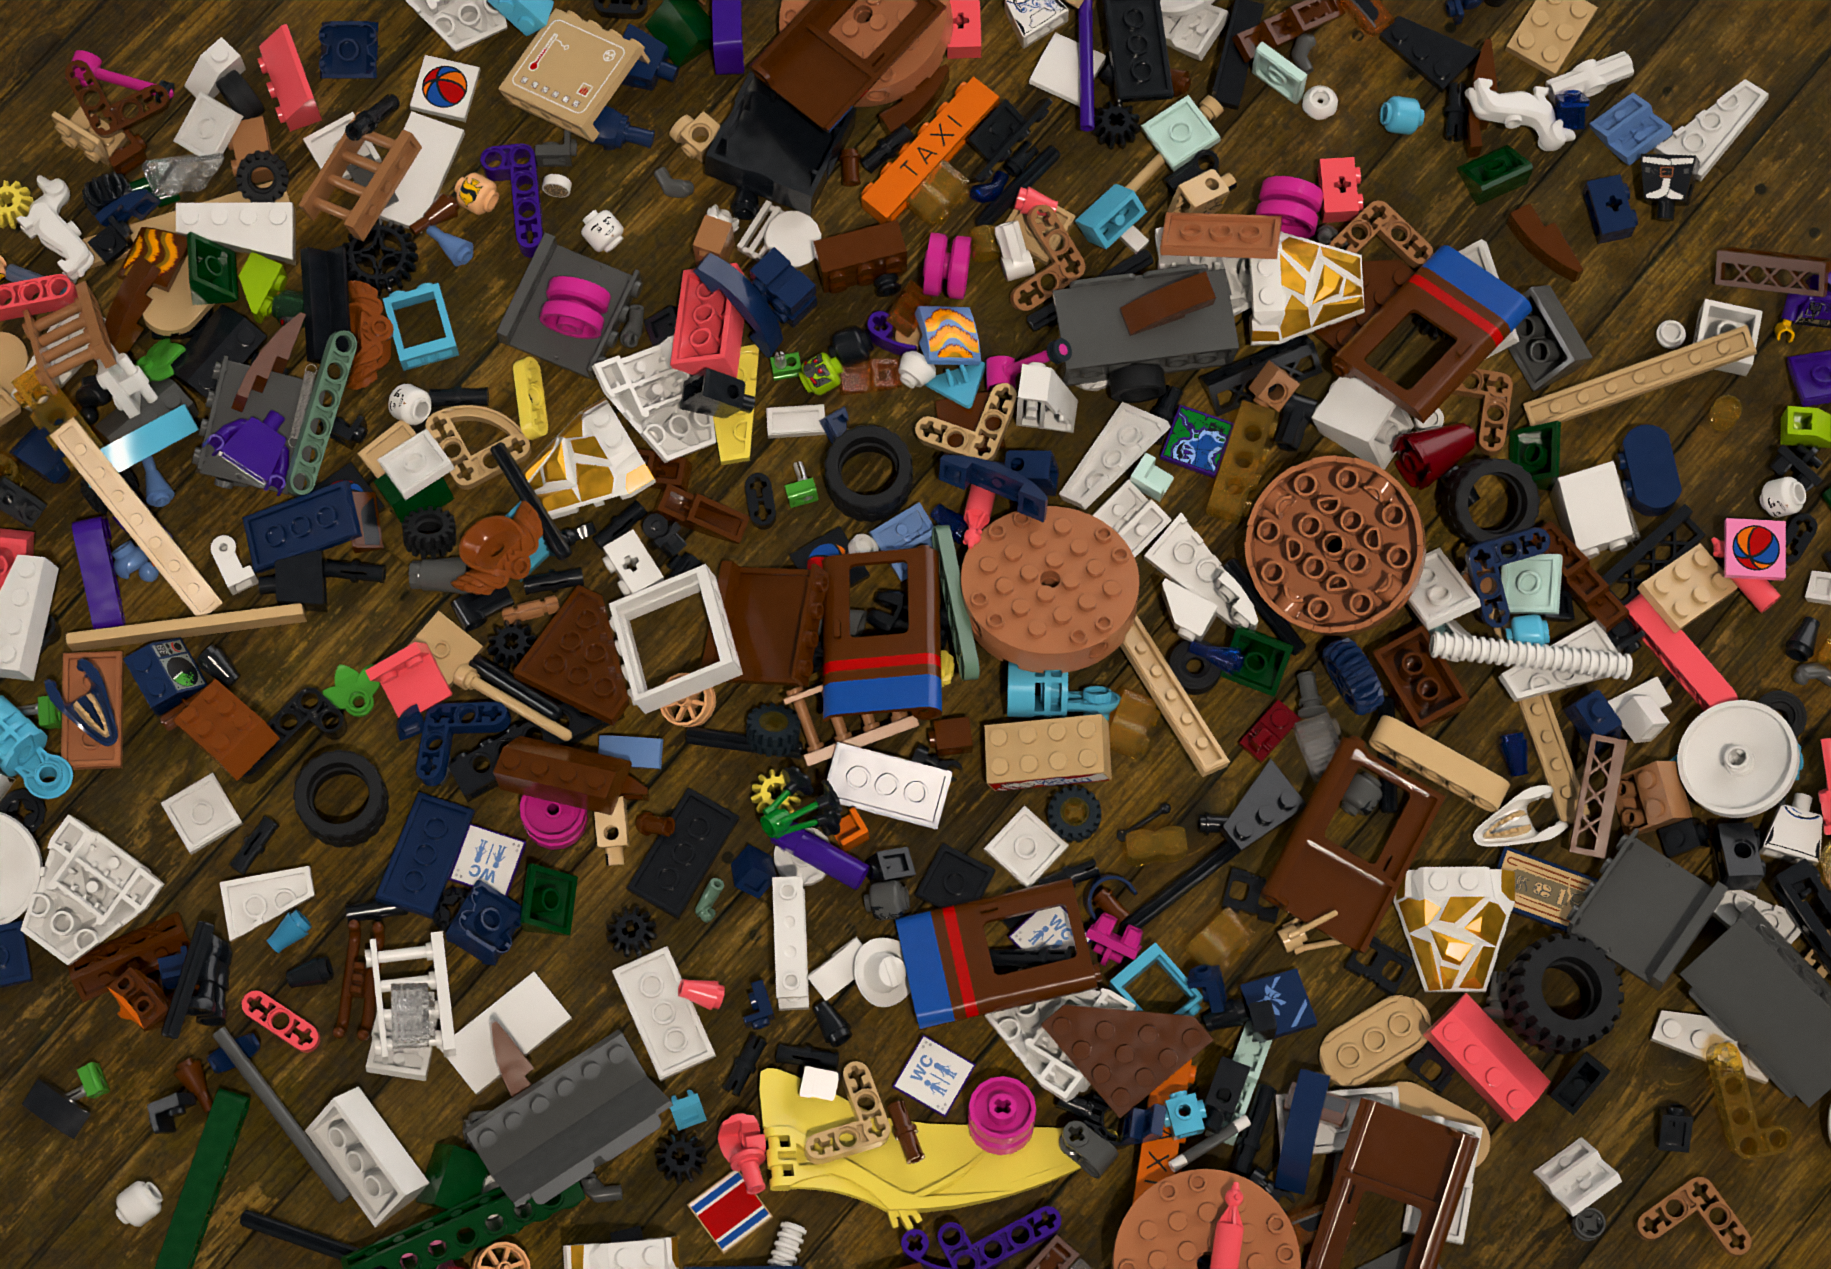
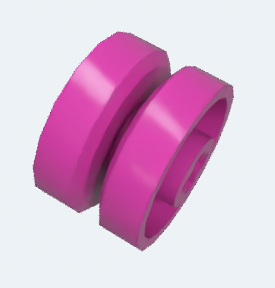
M1290 176L1268 177L1262 182L1259 195L1261 203L1257 205L1255 215L1282 216V232L1305 239L1310 238L1316 232L1319 218L1316 213L1320 211L1324 193L1319 187L1303 179Z
M931 232L928 250L925 252L923 295L938 297L942 292L944 279L948 280V297L964 300L972 237L957 235L953 239L952 250L949 253L947 252V235Z
M558 276L550 279L546 291V297L549 301L542 305L539 316L540 322L547 328L570 337L595 339L601 336L605 322L601 315L608 311L611 300L610 293L603 287L584 279Z
M526 795L522 796L520 802L521 820L529 838L538 846L550 850L565 849L576 843L584 834L588 823L586 809Z
M1005 1076L990 1078L979 1084L971 1095L967 1122L969 1134L975 1144L987 1153L996 1155L1013 1154L1024 1148L1032 1138L1036 1116L1035 1098L1029 1088L1017 1079Z

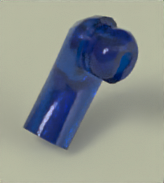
M996 171L991 183L972 186L969 193L971 199L979 203L993 201L1003 191L1009 179L1008 174Z

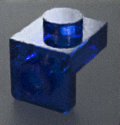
M1566 90L1564 94H1556V121L1561 119L1563 127L1571 130L1585 129L1586 106H1589L1590 100L1579 90Z

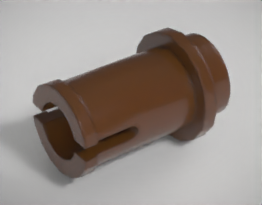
M844 149L839 156V161L842 162V185L846 187H854L861 184L859 161L862 157L858 154L857 149Z
M644 812L636 819V829L646 836L659 834L669 837L674 833L675 822L670 817L654 816L651 812Z
M1105 887L1092 900L1096 903V908L1100 907L1104 912L1116 917L1118 920L1115 925L1118 926L1131 913L1112 895L1114 891H1108Z

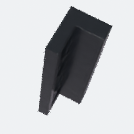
M1301 335L1286 343L1273 345L1200 376L1201 386L1209 394L1214 413L1220 416L1253 402L1256 395L1253 392L1247 393L1243 389L1249 380L1257 377L1269 360L1278 367L1286 369V372L1298 382L1322 373L1314 342L1307 335ZM1310 355L1313 367L1304 371L1296 369L1300 359ZM1277 384L1272 385L1268 393L1272 392ZM1226 390L1233 391L1234 394L1230 402L1220 406L1217 394Z
M1686 504L1681 506L1602 576L1609 585V591L1624 606L1640 594L1638 589L1634 590V584L1640 585L1647 580L1634 579V568L1637 565H1651V576H1653L1691 550L1705 537L1706 534L1690 519L1693 511ZM1683 524L1695 535L1689 542L1676 541V531ZM1672 535V541H1665ZM1657 547H1672V557L1668 561L1655 560V549ZM1676 547H1683L1676 553ZM1651 554V560L1645 559L1648 555ZM1655 566H1661V567L1655 572ZM1630 572V578H1624ZM1617 583L1630 584L1629 596L1623 601L1610 590Z

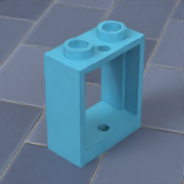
M424 283L417 286L414 290L407 292L395 291L389 294L388 297L382 298L387 317L393 324V338L403 371L459 356L439 283ZM436 299L446 337L404 348L394 310Z
M1156 942L1109 982L1108 987L1113 992L1135 1004L1136 1011H1143L1125 988L1157 962L1189 999L1174 1014L1195 1016L1202 1009L1199 1005L1203 1000L1202 994L1196 988H1188V978Z

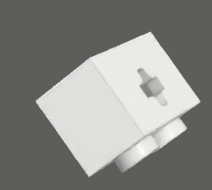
M633 529L603 547L606 557L602 558L611 574L613 572L617 573L620 578L617 584L625 597L664 581L663 575ZM631 563L637 570L632 572L630 568L627 569V565Z

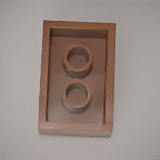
M214 679L173 720L194 744L236 781L280 739L260 716L217 679Z

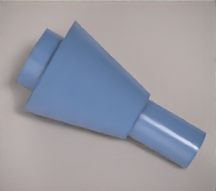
M435 225L427 228L426 233L438 242L454 266L465 265L472 259L473 243L444 233Z
M149 456L142 460L146 472V502L155 507H163L170 503L175 493L157 470L153 456Z

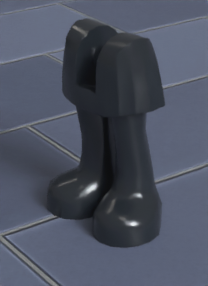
M894 590L877 591L874 602L883 608L894 611L893 616L878 610H870L866 622L886 635L893 634L894 632L906 633L909 628V620L902 618L903 614L908 615V600L905 599V592ZM945 606L940 608L941 650H945L948 632H951Z

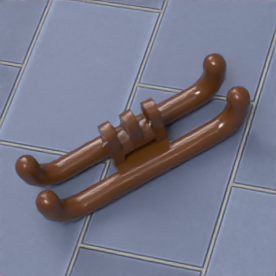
M354 919L348 923L349 941L337 1025L333 1029V1035L337 1039H342L346 1036L352 999L363 998L365 1000L360 1030L357 1032V1038L360 1041H367L371 1036L376 1008L373 967L366 968L365 963L358 962L361 926L359 921ZM375 922L372 925L373 939H376L377 951H383L385 928L381 922ZM378 963V964H379V974H380V972H381V965H382V963Z

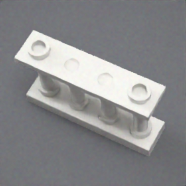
M803 876L772 877L776 998L779 1003V1011L809 1010L806 907Z
M443 931L431 932V942L425 943L426 946L377 951L376 939H370L371 949L365 950L366 968L373 967L380 1037L374 1038L376 1056L382 1055L383 1064H389L388 1051L437 1046V1049L443 1048L444 1057L456 1056ZM427 958V961L433 960L434 971L429 972V975L380 980L378 963ZM430 987V990L436 989L437 1001H432V1004L383 1010L382 992ZM431 1016L434 1019H440L441 1030H435V1034L386 1039L385 1022Z

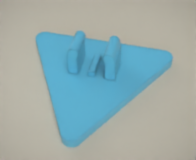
M981 362L979 365L968 366L961 364L959 369L952 371L946 369L945 373L936 375L925 386L965 408H971L985 370V363Z

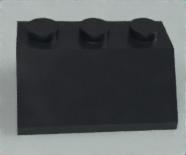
M222 304L184 346L186 351L171 364L174 369L173 377L202 402L206 403L209 390L214 391L217 382L216 379H212L215 363H221L225 355L229 356V361L247 365L252 359L254 352H259L266 344L267 336L245 317Z

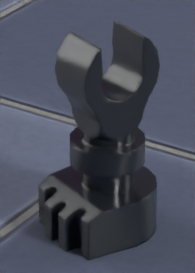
M590 522L572 530L565 529L560 533L570 547L575 545L576 541L593 535L597 531L594 523ZM545 540L544 545H546V550L549 551V555L555 556L554 552Z
M922 744L918 745L911 759L912 761L943 769L954 767L955 769L962 770L961 764L957 761L940 760L936 754L933 756L929 755L930 748ZM951 777L950 783L956 782L958 779Z
M1258 1165L1252 1170L1249 1177L1246 1178L1263 1188L1278 1203L1280 1197H1286L1290 1202L1295 1203L1294 1196L1291 1193L1274 1187V1182L1264 1179L1267 1173Z

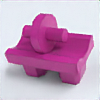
M1103 912L1086 933L1087 938L1098 942L1093 951L1103 956L1100 964L1106 967L1109 960L1120 964L1124 956L1135 960L1143 947L1140 945L1143 930L1133 925H1128L1123 936L1112 932L1118 919Z

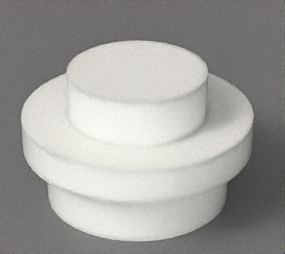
M1674 320L1664 321L1656 331L1657 341L1661 346L1668 349L1679 347L1686 337L1684 327Z

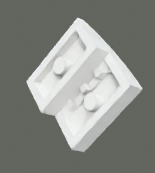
M1209 5L1201 11L1186 16L1169 17L1162 15L1166 44L1189 57L1202 61L1230 19V15L1227 10L1213 5Z
M1055 32L1029 80V84L1080 107L1079 43ZM1093 50L1094 79L1106 59V55Z
M1129 479L1092 514V516L1113 528L1125 540L1134 557L1172 521L1152 499L1148 500Z
M376 1014L371 1034L372 1043L366 1063V1072L426 1081L433 1046L388 1051L389 1064H383L382 1055L376 1056L374 1038L380 1037L378 1014ZM431 1016L385 1022L386 1039L435 1034L438 1019H434Z
M1582 1137L1533 1171L1534 1176L1573 1217L1622 1182L1618 1172L1604 1162L1598 1151Z

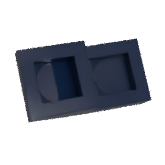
M141 189L111 202L100 210L95 217L105 227L110 225L107 218L111 215L117 222L120 220L126 222L132 216L142 221L162 201L150 191Z
M1154 1104L1147 1110L1133 1108L1124 1115L1120 1144H1140L1160 1138L1163 1135L1167 1106Z

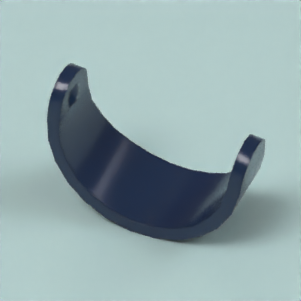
M1102 874L1099 877L1092 878L1087 883L1083 891V905L1094 923H1096L1098 918L1092 909L1091 899L1096 887L1106 880L1117 879L1136 896L1138 893L1128 880L1112 874Z
M248 1033L234 1039L249 1059L260 1049V1044L253 1033ZM221 1047L206 1057L215 1074L235 1068V1065Z

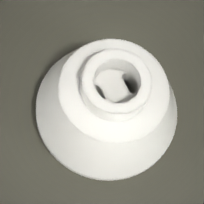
M916 351L903 353L898 369L901 375L900 380L903 384L910 388L915 386L922 387L936 377L934 364H927L924 355Z

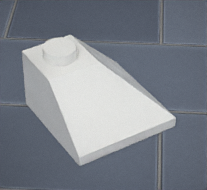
M1165 578L1162 583V597L1174 629L1178 630L1177 634L1187 641L1193 642L1196 639L1201 642L1217 617L1218 605Z

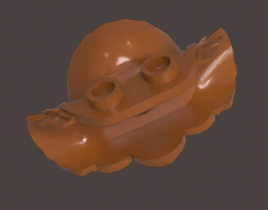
M355 280L348 281V292L352 302L349 303L351 333L357 340V348L352 361L353 366L346 387L351 390L366 388L377 380L376 371L385 367L390 361L391 337L394 332L393 324L382 314L383 304L377 298L378 290L367 283Z
M522 501L512 519L495 515L484 518L471 526L465 532L459 544L460 558L471 569L463 573V575L456 577V580L450 582L451 585L468 593L491 595L495 588L502 589L505 587L509 579L520 580L525 578L531 568L529 556L537 551L539 547L538 540L543 535L542 522L534 507L527 501Z

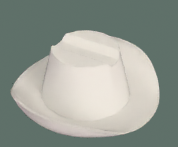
M875 938L863 944L857 952L854 963V978L857 988L867 1001L877 1007H890L898 1004L911 992L900 941L891 938Z

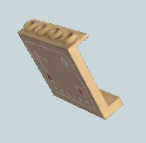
M555 8L549 16L547 25L539 30L498 89L509 104L594 142L599 135V132L593 125L596 118L637 60L647 64L651 60L644 52L645 47L639 41L633 38L629 41L613 29L609 31L602 29L593 20L586 22L570 10L564 12Z

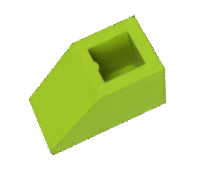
M251 251L239 274V279L255 321L262 324L265 316L269 317L275 305L274 299L278 291L282 292L284 290L288 277L282 264Z
M1788 406L1781 416L1780 445L1799 446L1802 443L1806 447L1817 445L1821 448H1831V414L1819 408Z

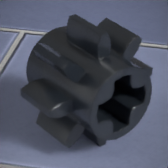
M687 552L682 557L677 554L666 565L667 568L672 570L668 578L670 579L703 564Z

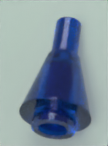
M1194 641L1189 648L1190 653L1206 658L1207 661L1230 676L1235 671L1240 672L1245 656L1241 655V648L1209 647Z

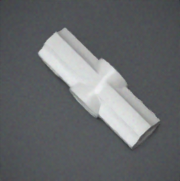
M1625 51L1597 62L1594 59L1584 61L1571 72L1547 80L1545 86L1549 87L1547 95L1554 105L1584 95V97L1594 96L1603 91L1607 85L1633 76V62Z

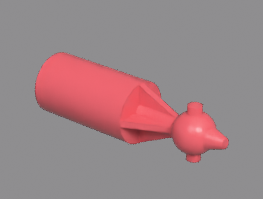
M973 484L970 487L964 513V521L969 529L964 533L963 544L968 545L969 549H972L975 544L980 542L982 529L990 522L996 495Z
M1713 537L1711 539L1714 546L1713 555L1724 558V541ZM1730 578L1760 613L1765 612L1781 598V595L1768 580Z
M1234 1182L1231 1189L1225 1194V1201L1228 1207L1216 1223L1210 1269L1239 1268L1244 1227L1238 1206L1242 1204L1244 1197L1238 1182Z

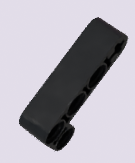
M311 687L302 689L267 723L280 738L276 742L275 748L266 752L261 757L262 761L258 760L252 766V770L247 771L240 780L248 784L260 780L313 726L328 739H340L345 735L348 727L343 714L317 689ZM309 699H318V704L315 708L310 710L304 708L306 701ZM329 719H339L337 727L333 729L325 728V724ZM288 720H297V725L294 729L289 731L283 729L285 722Z

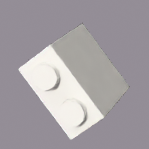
M1339 377L1337 381H1334L1329 388L1328 394L1322 403L1316 406L1311 417L1319 433L1362 460L1368 461L1383 470L1386 469L1396 452L1393 453L1392 451L1394 439L1402 434L1410 433L1414 427L1406 411L1356 377L1351 379Z
M1614 461L1557 479L1549 497L1561 529L1567 538L1588 559L1598 556L1600 551L1610 548V551L1613 552L1627 546L1633 531Z

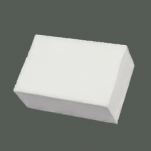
M1134 225L1119 237L1135 254L1149 245V240Z

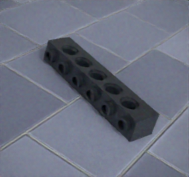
M560 700L558 704L562 706L564 713L559 720L566 719L569 721L567 729L572 732V738L569 741L558 738L531 721L523 725L515 724L505 730V735L496 740L489 738L480 743L479 749L472 753L464 752L452 759L453 763L449 764L448 767L466 801L470 802L498 787L493 771L503 747L518 736L529 738L530 735L539 733L543 735L542 741L571 747L610 726V724L592 715L583 716L580 714L579 709ZM624 713L621 715L618 721L625 718ZM484 761L490 763V768L485 773L475 771L478 763Z

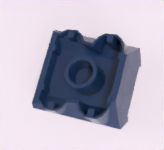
M322 22V27L319 30V40L321 42V58L319 59L320 78L377 79L378 22Z
M47 412L9 453L23 466L48 483L61 484L66 482L71 476L70 468L73 464L49 436L66 422Z
M477 880L445 933L447 942H452L481 960L482 964L495 966L500 956L509 951L512 945L511 938L516 929L521 926L522 906L483 881Z

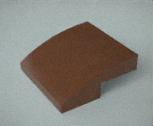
M991 392L977 393L971 408H965L948 398L936 401L937 417L940 420L975 432ZM991 417L986 421L985 426L987 429L995 431L1001 427L1002 421L997 417ZM953 434L948 439V444L955 448L960 447L964 442V437L960 434ZM985 436L982 448H976L979 454L990 452L987 447L989 437ZM1004 438L999 449L1006 447Z

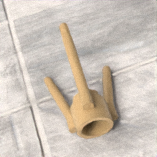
M1334 910L1304 926L1299 924L1301 920L1296 917L1290 922L1283 924L1282 929L1278 930L1277 934L1287 953L1294 951L1295 955H1298L1304 951L1342 944L1334 939L1303 944V942L1308 940L1305 932L1337 916L1338 912Z

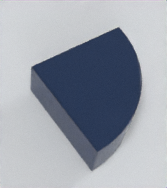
M845 406L819 420L832 445L833 441L846 431L848 413Z
M417 704L408 708L397 722L396 731L400 742L423 732L424 720Z

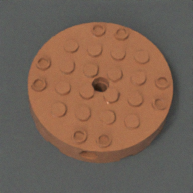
M782 0L779 15L780 32L810 0ZM857 0L830 29L829 33L861 58L866 59L917 6V2L914 0ZM939 0L946 6V9L854 107L878 106L901 99V96L914 91L917 85L934 74L943 61L947 45L951 42L953 14L950 0Z
M1337 455L1322 456L1290 467L1277 476L1264 489L1257 499L1248 520L1245 557L1255 588L1264 601L1278 615L1292 625L1311 633L1324 636H1348L1359 634L1381 625L1394 616L1407 603L1414 593L1424 569L1426 536L1424 525L1415 503L1393 476L1382 468L1359 458L1340 457ZM1335 538L1341 539L1342 549L1335 553L1329 552L1327 549L1329 542Z
M1047 506L1046 520L1044 522L1015 511L1002 516L982 530L980 542L975 544L972 549L967 550L963 560L961 594L964 607L970 618L973 637L989 654L1000 661L1005 659L1017 664L1018 669L1030 672L1044 673V670H1061L1062 673H1066L1098 663L1114 652L1125 640V635L1130 627L1133 626L1136 617L1139 595V572L1131 549L1125 540L1109 525L1079 510Z
M1196 1169L1166 1177L1147 1189L1134 1202L1124 1217L1116 1236L1112 1253V1269H1198V1259L1203 1257L1211 1260L1216 1223L1228 1207L1225 1201V1194L1231 1189L1234 1182L1239 1183L1240 1191L1244 1197L1242 1204L1238 1206L1244 1227L1238 1269H1301V1258L1293 1226L1279 1203L1268 1192L1249 1179L1234 1173L1216 1169Z

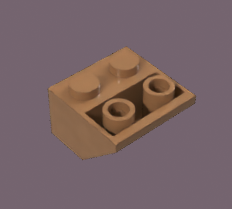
M1655 761L1621 775L1615 804L1624 834L1630 836L1636 828L1639 830V835L1656 831L1690 817L1693 818L1676 761Z

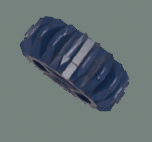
M1343 637L1329 643V646L1325 647L1322 652L1323 663L1345 704H1348L1349 708L1356 714L1362 716L1375 711L1377 707L1383 704L1384 695L1381 682L1378 680L1377 674L1372 664L1368 661L1367 656L1363 654L1356 642L1348 637Z

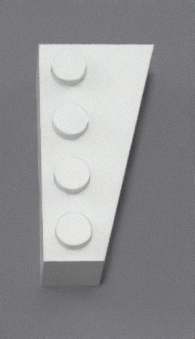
M292 202L176 203L177 234L187 237V234L191 231L225 248L232 249V251L249 254L252 251L268 259L296 266V208Z
M17 555L0 590L1 678L34 681L59 570L56 565L45 557Z

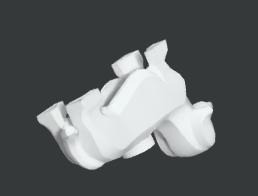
M1478 78L1474 82V88L1469 87L1464 92L1465 96L1469 99L1474 115L1478 119L1503 123L1509 129L1517 128L1520 125L1534 128L1539 136L1538 146L1544 151H1556L1565 142L1575 140L1576 135L1574 131L1564 128L1561 119L1556 121L1553 106L1545 98L1549 87L1535 86L1533 88L1534 95L1525 91L1499 94L1489 89L1493 85L1491 79Z
M39 175L37 177V185L44 193L43 196L32 202L27 217L19 216L16 217V220L20 224L22 231L31 240L38 235L45 247L66 259V261L59 260L57 264L63 270L62 274L66 275L75 284L77 279L84 277L85 272L92 266L94 255L80 239L79 236L82 233L72 221L66 223L59 216L61 208L68 203L70 198V190L66 183L59 178L50 181Z

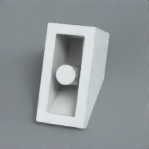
M221 37L200 55L184 85L185 88L195 98L198 97L200 91L214 98L220 93L216 86V82L226 76L232 70H236L239 74L246 70L241 55Z

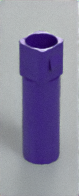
M792 822V824L789 825V826H792V825H795V824H798V823ZM805 829L785 834L779 839L775 837L770 838L771 843L778 846L783 852L787 851L855 891L864 881L870 868L869 865Z

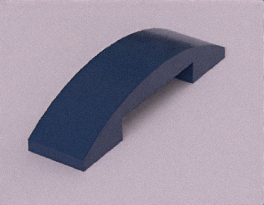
M708 253L694 269L695 274L712 293L718 289L722 291L754 329L749 336L767 358L771 357L783 341L781 328L771 307L757 288L742 273L718 256Z
M943 455L940 458L939 480L963 490L971 483L1017 502V512L1041 522L1046 520L1048 497L1037 485L1023 475L1003 465L980 458L961 455Z
M1300 1069L1274 1187L1302 1195L1305 1194L1331 1075Z

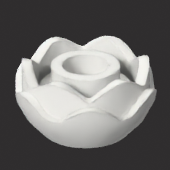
M1313 86L1303 96V110L1316 120L1326 119L1334 115L1337 110V96L1329 87Z
M716 204L708 208L707 215L732 223L733 233L739 229V219L732 218L728 210L719 209Z

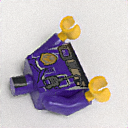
M1831 272L1828 274L1826 297L1788 293L1781 315L1783 322L1778 323L1774 330L1778 341L1780 340L1781 333L1788 331L1786 336L1788 343L1793 341L1795 335L1791 327L1792 321L1796 325L1831 328ZM1819 275L1809 276L1806 284L1812 289H1819Z

